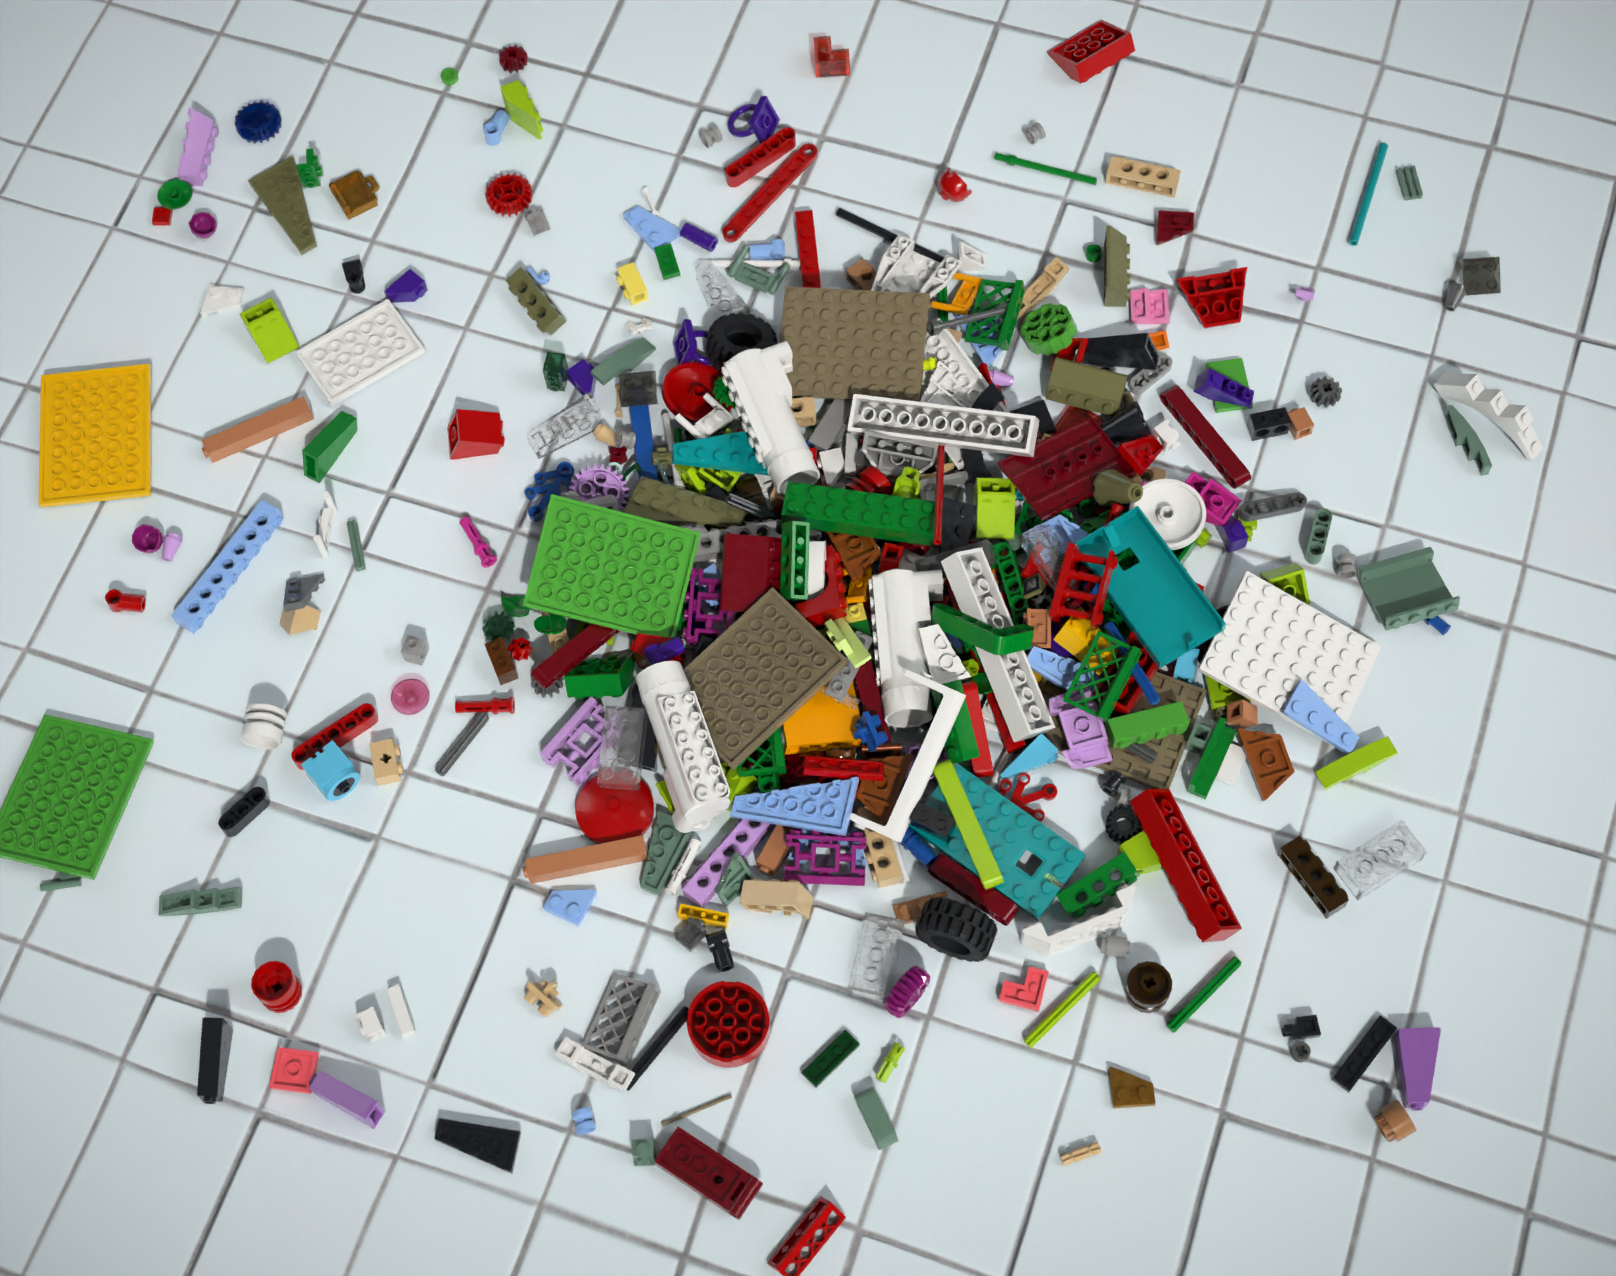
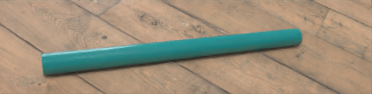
M1380 143L1349 240L1350 245H1358L1388 149L1387 143Z

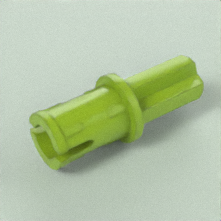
M893 1043L888 1055L882 1059L884 1062L875 1076L878 1081L885 1083L893 1069L897 1068V1062L905 1051L904 1046L900 1048L901 1044Z

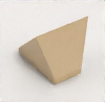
M308 605L302 609L286 612L283 607L279 625L289 635L311 629L317 630L321 612Z

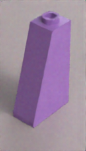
M1440 1027L1398 1029L1394 1034L1404 1108L1419 1111L1423 1110L1430 1102L1441 1033Z
M319 1071L310 1080L309 1090L313 1094L372 1129H375L386 1112L375 1099L322 1071Z

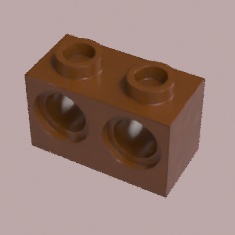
M501 637L484 644L500 685L519 679L503 638Z

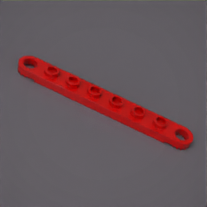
M812 143L802 145L730 222L724 226L722 233L725 241L736 242L817 158L818 151L815 145ZM807 150L813 151V153L810 155H807L804 152ZM735 231L736 234L730 236L727 232Z

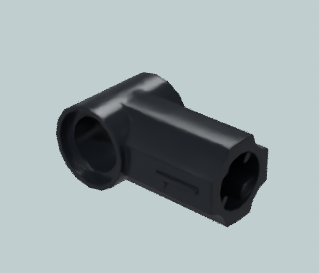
M725 930L705 935L718 972H726L734 968L735 965L729 950L730 945Z

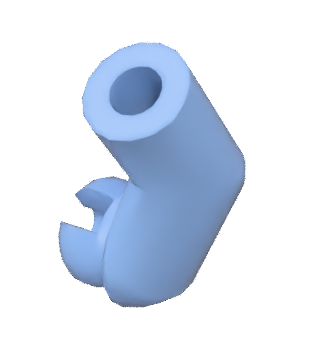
M532 267L526 269L530 271L539 284H547L549 282L550 274L548 272L537 274Z

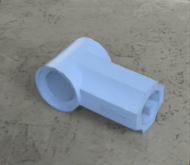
M496 111L490 123H487L483 128L486 142L491 146L498 145L501 142V134L510 120V116L505 111Z
M773 239L769 243L750 244L751 260H784L785 243L781 239Z

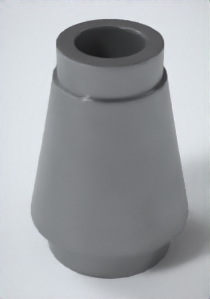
M1453 283L1449 287L1445 303L1446 310L1455 311L1466 295L1465 286Z

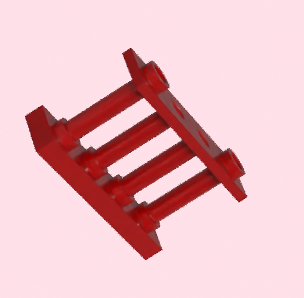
M1068 542L1049 612V617L1052 621L1060 623L1061 617L1069 616L1091 621L1090 625L1094 630L1098 629V625H1101L1104 615L1102 610L1113 569H1116L1118 565V558L1114 551H1109L1108 558L1081 553L1075 543ZM1084 561L1105 565L1103 576L1078 572L1074 569L1076 562ZM1078 579L1100 584L1098 595L1071 590V580ZM1071 597L1096 603L1093 613L1066 608L1064 606L1065 601Z

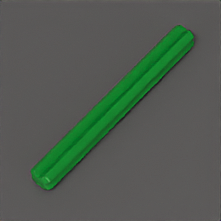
M1232 957L1167 1023V1028L1173 1033L1176 1032L1241 966L1242 962L1237 957Z

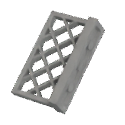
M614 973L582 1046L591 1052L620 1061L621 1064L629 1066L661 993L657 985L650 982L647 984ZM617 981L625 982L627 988L616 992L615 985ZM638 987L644 988L643 994L634 998L631 990ZM629 992L632 1000L621 1005L619 996ZM616 998L619 1006L608 1011V1001ZM634 1004L636 1008L634 1014L626 1017L623 1009ZM621 1010L624 1018L613 1023L610 1015ZM608 1016L611 1025L600 1029L599 1021ZM626 1022L628 1027L626 1032L618 1035L615 1027ZM613 1029L615 1037L605 1042L602 1033ZM600 1036L602 1044L595 1047L589 1045L592 1038ZM617 1041L619 1044L617 1053L609 1052L607 1046Z

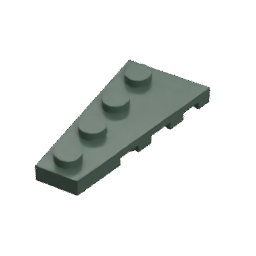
M660 810L657 813L653 837L648 851L649 854L640 885L641 889L658 897L692 833L679 832L674 826L672 816Z

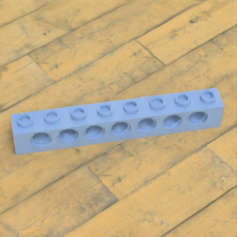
M264 500L259 502L171 616L176 624L193 634L203 626L205 619L214 612L216 605L220 600L224 599L229 588L237 582L239 575L248 568L249 562L253 557L259 554L261 547L271 538L273 531L282 524L284 517L280 509Z

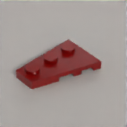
M1153 434L1123 443L1117 448L1122 458L1131 465L1139 476L1146 471L1164 449Z

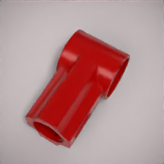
M116 589L109 590L105 595V600L113 612L124 610L143 613L145 610L146 597L144 595L121 593Z

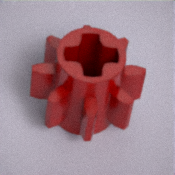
M523 637L517 640L513 638L508 647V651H511L510 657L518 661L528 660L533 650L532 647H529L530 641Z

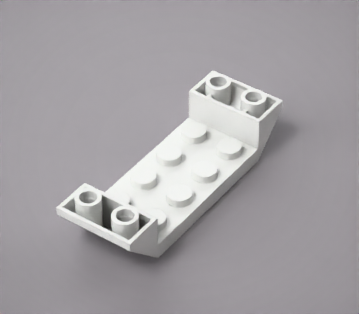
M1124 885L1118 888L1115 893L1113 907L1108 909L1105 914L1100 916L1098 914L1092 915L1087 918V921L1083 923L1075 922L1063 931L1060 929L1055 930L1049 934L1050 936H1047L1041 922L1037 924L1034 922L1030 923L1022 930L1020 943L1026 948L1051 956L1120 928L1124 925L1136 887L1135 885Z

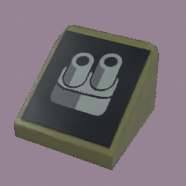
M1036 574L1023 581L1025 599L1040 594L1044 590L1046 584L1040 574Z

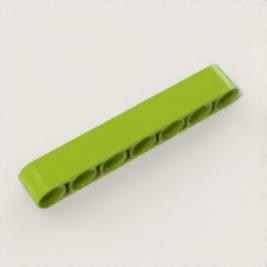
M950 758L936 763L933 774L951 815L956 821V826L984 889L987 890L1004 883L1002 874Z

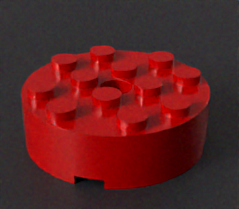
M720 981L707 986L696 995L688 1010L687 1030L690 1041L695 1051L704 1060L713 1065L732 1068L749 1063L763 1051L770 1035V1018L764 999L751 986L738 981ZM726 1021H734L733 1026L727 1027L723 1025Z

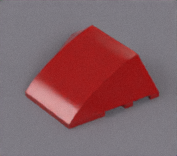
M1247 267L1231 269L1229 272L1176 279L1204 329L1241 322Z

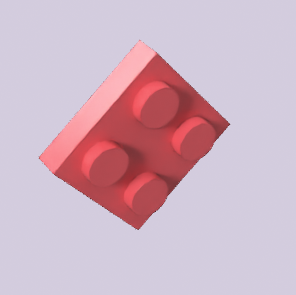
M278 1047L269 1088L272 1090L311 1094L309 1083L316 1073L319 1053Z

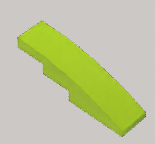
M1387 736L1349 753L1315 773L1324 788L1328 790L1343 780L1347 781L1361 772L1369 771L1397 755L1398 752Z

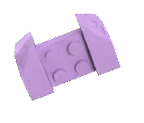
M1090 687L1083 688L1085 698L1092 697ZM1081 690L1072 692L1069 699L1074 702L1083 700ZM1066 693L1050 697L1051 716H1059L1069 750L1062 751L1070 767L1072 769H1081L1112 761L1103 722L1099 718L1064 702L1063 699ZM1095 700L1088 701L1089 709L1097 712V702Z

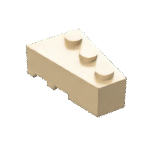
M752 878L751 880L743 881L739 903L746 910L771 914L772 911H783L784 916H791V913L802 914L804 919H809L813 896L797 880L781 882L778 879L763 881L758 878Z

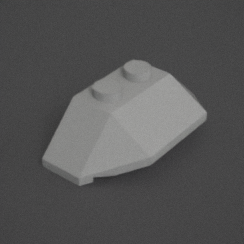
M865 431L862 451L871 466L878 469L882 474L899 477L902 475L904 467L915 468L921 474L936 463L938 445ZM907 475V476H906V477H908V478H910V479H914V477H913L912 475Z

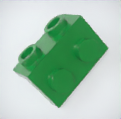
M313 148L306 149V163L296 165L304 188L321 186L323 167L322 165L320 166L319 156L315 155Z

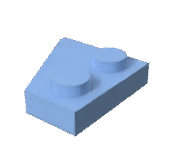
M594 889L555 890L551 892L543 909L548 913L580 926L597 891Z

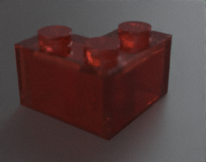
M831 36L814 37L816 78L849 76V49L832 50Z

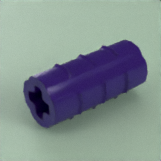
M685 223L680 231L681 237L709 252H712L718 243V238L690 223Z

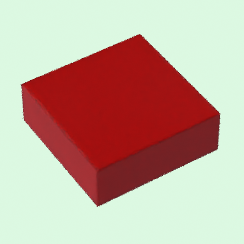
M154 207L152 224L171 225L173 210L164 207Z

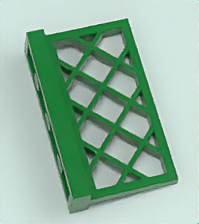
M982 279L972 314L992 308L995 309L1002 302L1007 304L1004 316L1001 314L989 317L980 323L976 321L970 322L964 338L965 342L1000 346L1001 350L1008 351L1025 294L1023 280H1016L1015 283ZM985 286H993L995 288L989 293L984 291ZM1005 288L1012 289L1011 292L1005 296L1001 292ZM998 293L1001 298L993 302L990 297ZM987 299L990 305L982 309L980 303ZM1000 316L1002 322L995 326L992 321ZM990 323L993 328L984 332L981 327ZM977 329L981 332V335L977 337H970L971 333ZM996 331L998 334L997 340L987 337Z
M1098 631L1063 701L1107 723L1142 654L1141 649ZM1100 637L1108 640L1109 648L1099 651L1097 643ZM1119 647L1128 649L1124 657L1116 658L1114 649ZM1112 650L1115 660L1103 663L1100 654ZM1098 655L1101 665L1090 668L1088 663L1090 657ZM1116 663L1117 673L1108 676L1105 667ZM1103 668L1106 677L1094 681L1091 671ZM1089 672L1092 682L1081 686L1080 676ZM1107 681L1109 685L1107 692L1099 694L1096 684ZM1094 685L1097 695L1085 698L1083 688ZM1081 690L1083 700L1074 702L1069 699L1072 692ZM1098 698L1100 706L1097 712L1089 709L1088 701Z
M781 726L766 739L770 742V746L766 751L760 747L756 749L763 754L757 762L748 756L737 766L739 778L778 772L779 774L787 773ZM765 757H768L772 760L773 767L765 768L760 763ZM746 760L754 764L750 770L742 771V765Z

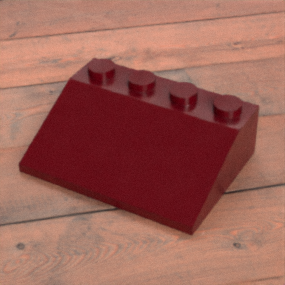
M724 534L720 611L745 613L772 587L780 594L782 538Z

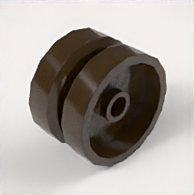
M1146 961L1138 963L1131 969L1125 983L1127 1002L1134 1009L1144 1013L1156 1012L1163 1008L1172 991L1170 973L1164 966L1156 962Z

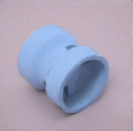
M590 1107L581 1108L571 1113L572 1119L576 1123L575 1131L577 1135L588 1134L596 1130V1124L592 1121L593 1113Z

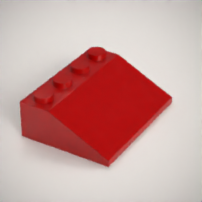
M1100 20L1047 51V54L1072 80L1084 83L1094 75L1100 74L1104 69L1115 65L1119 60L1127 58L1129 54L1135 52V47L1130 32Z

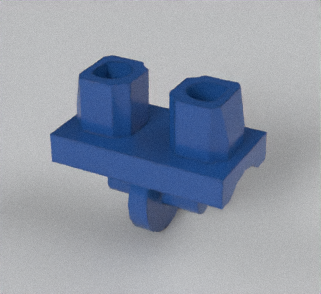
M869 711L863 712L862 717L857 720L858 724L855 725L857 731L853 733L854 739H861L862 743H866L869 752H873L878 746L885 744L888 737L886 732H877L876 727H879L881 724L878 714L870 715Z

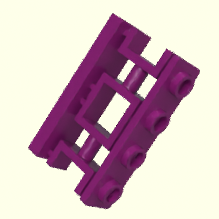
M692 567L688 582L690 584V591H686L685 602L689 603V609L684 611V620L688 622L687 627H683L682 638L686 639V645H690V643L697 645L698 636L702 635L718 638L722 634V630H712L713 622L722 623L723 616H726V631L734 623L735 612L720 610L719 615L700 614L701 600L720 601V594L715 593V586L721 587V579L703 578V569L695 570L696 567ZM695 577H699L698 585L708 586L707 593H697V600L693 599ZM692 613H696L695 621L705 622L704 629L695 628L694 636H691Z
M790 829V832L786 833V846H796L795 865H785L784 882L797 880L800 883L865 886L866 868L856 867V849H866L867 835H863V832L852 831L850 835L842 836L822 834V832L810 830V833H802V829ZM792 839L820 840V842H812L811 852H800V841H792ZM832 840L858 841L860 844L852 843V854H841L840 843L832 842ZM816 847L836 848L835 866H816ZM800 860H811V871H819V873L791 872V870L799 871ZM840 862H851V873H859V875L831 874V872H839Z

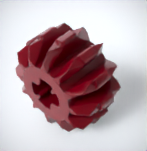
M515 44L511 47L509 45L508 48L503 47L502 52H499V63L504 71H509L510 74L515 71L518 74L519 69L524 70V66H527L528 56L522 46L518 47Z

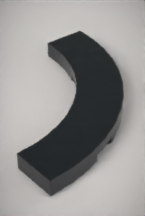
M992 382L978 396L971 408L993 411L1005 397ZM962 448L965 467L974 485L977 478H990L991 474L984 462L982 451Z

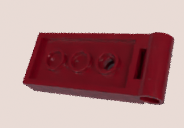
M680 1127L676 1128L654 1160L657 1167L738 1220H740L763 1185L759 1179ZM721 1178L722 1182L715 1183V1180Z

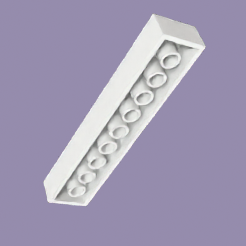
M853 394L847 430L854 435L864 436L865 431L940 446L1033 457L1039 419L1031 415Z
M982 547L956 552L941 561L961 612L998 629L1014 626ZM976 647L1013 741L1018 742L1036 737L1055 728L1024 650L1006 655H994Z

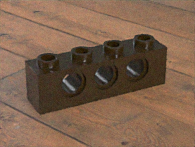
M1298 836L1279 849L1277 854L1326 919L1346 907L1349 901L1348 894L1336 884L1333 874L1327 872L1323 867L1322 860L1319 856L1313 854L1311 846L1306 840ZM1298 857L1305 858L1307 862L1301 863ZM1310 873L1317 874L1319 879H1313ZM1327 889L1332 895H1325L1322 890Z

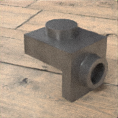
M535 208L527 212L528 215L525 216V219L528 221L533 236L550 230L542 209L538 211Z
M857 452L856 476L845 475V480L860 479L859 473L868 466V460L864 459L863 452Z
M690 916L688 924L675 939L689 952H692L707 935L706 926L698 918L695 920Z

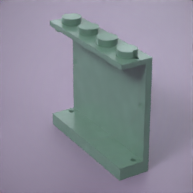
M1431 547L1359 567L1357 579L1385 630L1397 629L1403 625L1414 624L1427 618H1435L1438 615L1458 610L1460 597H1452L1432 562L1434 551Z

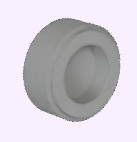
M1122 788L1116 805H1124L1125 807L1131 792L1129 788Z

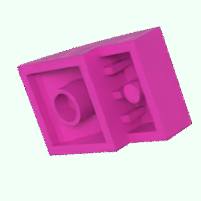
M1194 471L1184 482L1200 494L1206 508L1205 522L1214 525H1224L1242 501L1213 479H1210L1208 482Z

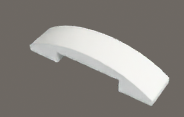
M809 541L808 600L818 597L826 589V541Z
M567 1037L563 1039L555 1053V1056L574 1068L623 1092L626 1091L635 1076L634 1072L592 1053Z

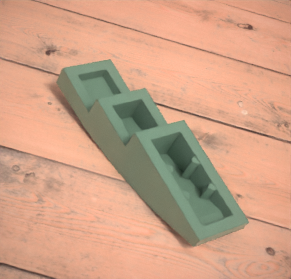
M645 338L634 341L615 352L591 370V376L604 386L612 378L616 377L618 379L627 370L631 372L656 350V347Z
M1448 405L1445 418L1455 446L1463 445L1468 461L1476 460L1480 475H1488L1492 464L1486 449L1467 420L1453 405Z
M239 887L223 890L212 888L203 891L192 889L159 896L160 916L203 914L242 908V889Z

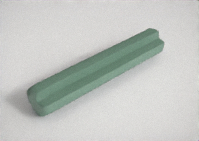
M356 520L348 521L347 529L356 571H363L366 567L358 524Z

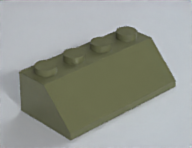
M1106 226L1104 240V306L1126 307L1127 300H1130V289H1127V285H1130V274H1127V269H1130V259H1127V254H1130V244H1127V236L1111 226Z
M1056 357L1045 399L1115 416L1121 407L1128 375Z

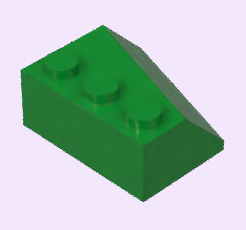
M628 651L629 655L618 656V653L611 654V656L602 660L600 657L584 659L564 675L568 698L582 699L590 696L593 698H601L603 696L617 698L622 696L634 679V651Z

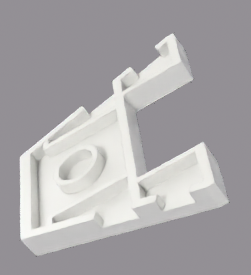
M939 361L920 402L966 407L941 386L953 372L944 363Z

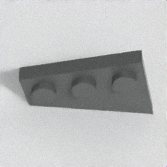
M324 574L303 578L293 577L286 581L283 602L285 612L304 608L311 600L312 592H316L319 589V583H324Z

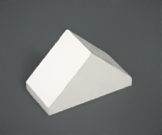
M961 241L958 243V260L963 262L959 272L983 271L987 269L984 253Z

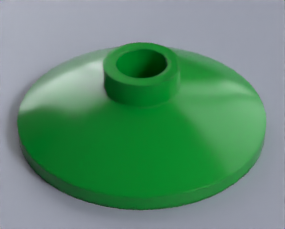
M183 180L168 181L159 188L157 193L159 203L167 209L182 208L192 198V189Z

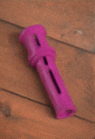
M470 517L462 518L459 524L474 546V554L480 558L482 567L488 568L494 565L497 557L491 553L489 544L482 540Z

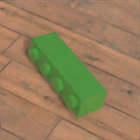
M1182 701L1108 719L1105 731L1112 748L1123 749L1132 743L1143 744L1151 739H1162L1167 735L1182 734L1187 731L1190 720Z

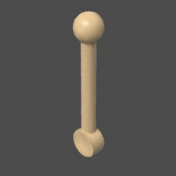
M620 383L615 384V389L617 390V411H615V416L617 418L622 417V412L620 411V389L622 385Z

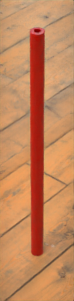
M938 445L933 538L935 545L941 544L945 446Z

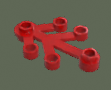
M1021 773L1010 801L1041 822L1045 817L1044 811L1041 809L1034 810L1025 806V804L1042 798L1051 801L1057 795V788L1055 785L1048 783L1043 786L1042 790L1021 797L1025 786L1030 782L1029 774ZM1024 776L1028 781L1022 782L1020 778ZM1008 779L1002 780L998 793L1005 797L1006 792L1011 790V781ZM1007 783L1009 785V788L1004 789L1002 787V784ZM1051 788L1053 790V793L1048 794L1046 792V789ZM1040 813L1042 818H1036L1035 814Z

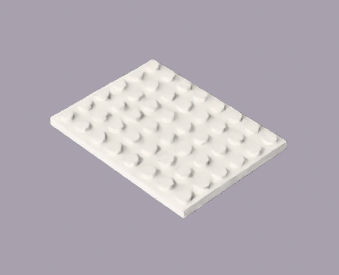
M1246 571L1222 618L1226 623V628L1212 638L1197 670L1321 739L1282 714L1298 682L1302 679L1347 723L1382 646Z

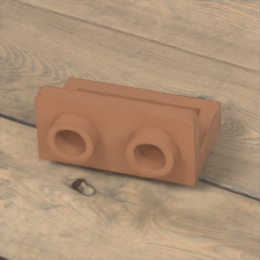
M1027 608V613H1023V624L1032 626L1035 629L1031 647L1051 649L1050 609Z

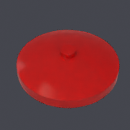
M698 362L679 364L673 367L665 376L661 391L663 401L675 416L680 413L686 420L697 422L714 410L703 399V396L709 393L715 399L713 386L718 377L722 378L723 374L712 366ZM726 403L721 404L728 412L731 411L732 405L726 407Z
M610 771L595 776L584 785L576 800L575 814L583 834L592 842L602 844L644 835L653 821L654 801L649 788L640 778L627 772Z

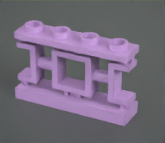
M591 696L540 752L542 761L548 765L550 764L553 768L559 761L571 769L567 774L568 779L573 781L576 786L585 783L594 768L597 769L606 754H610L614 750L615 744L622 740L626 727V722L621 721L618 717L612 724L600 716L604 712L603 706L597 704V700ZM591 716L592 719L598 722L593 729L585 724ZM603 728L611 732L606 740L599 734ZM585 732L597 740L587 753L575 745ZM565 745L573 751L568 757L560 753ZM579 756L587 761L581 769L573 763Z

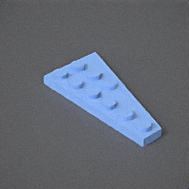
M853 777L849 780H834L824 784L815 783L790 787L780 791L777 789L767 793L735 796L730 815L733 818L846 836L859 778Z

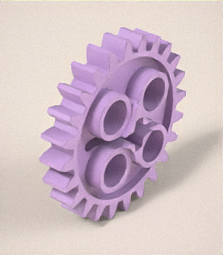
M594 464L593 469L587 465L586 471L580 469V475L574 474L575 480L571 479L570 484L572 486H569L568 490L575 491L582 500L614 493L618 501V508L626 507V500L629 499V495H627L629 488L625 487L627 481H622L623 475L617 476L618 470L611 472V466L607 470L604 469V464L600 468H597V465ZM602 479L605 483L600 484L596 480ZM588 489L590 493L585 494L581 490Z

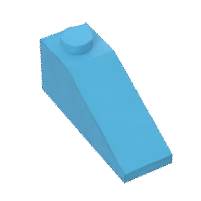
M1041 733L1004 770L1000 778L1002 780L1011 779L1019 776L1021 773H1028L1045 767L1048 763L1051 765L1059 757L1057 755L1059 750Z

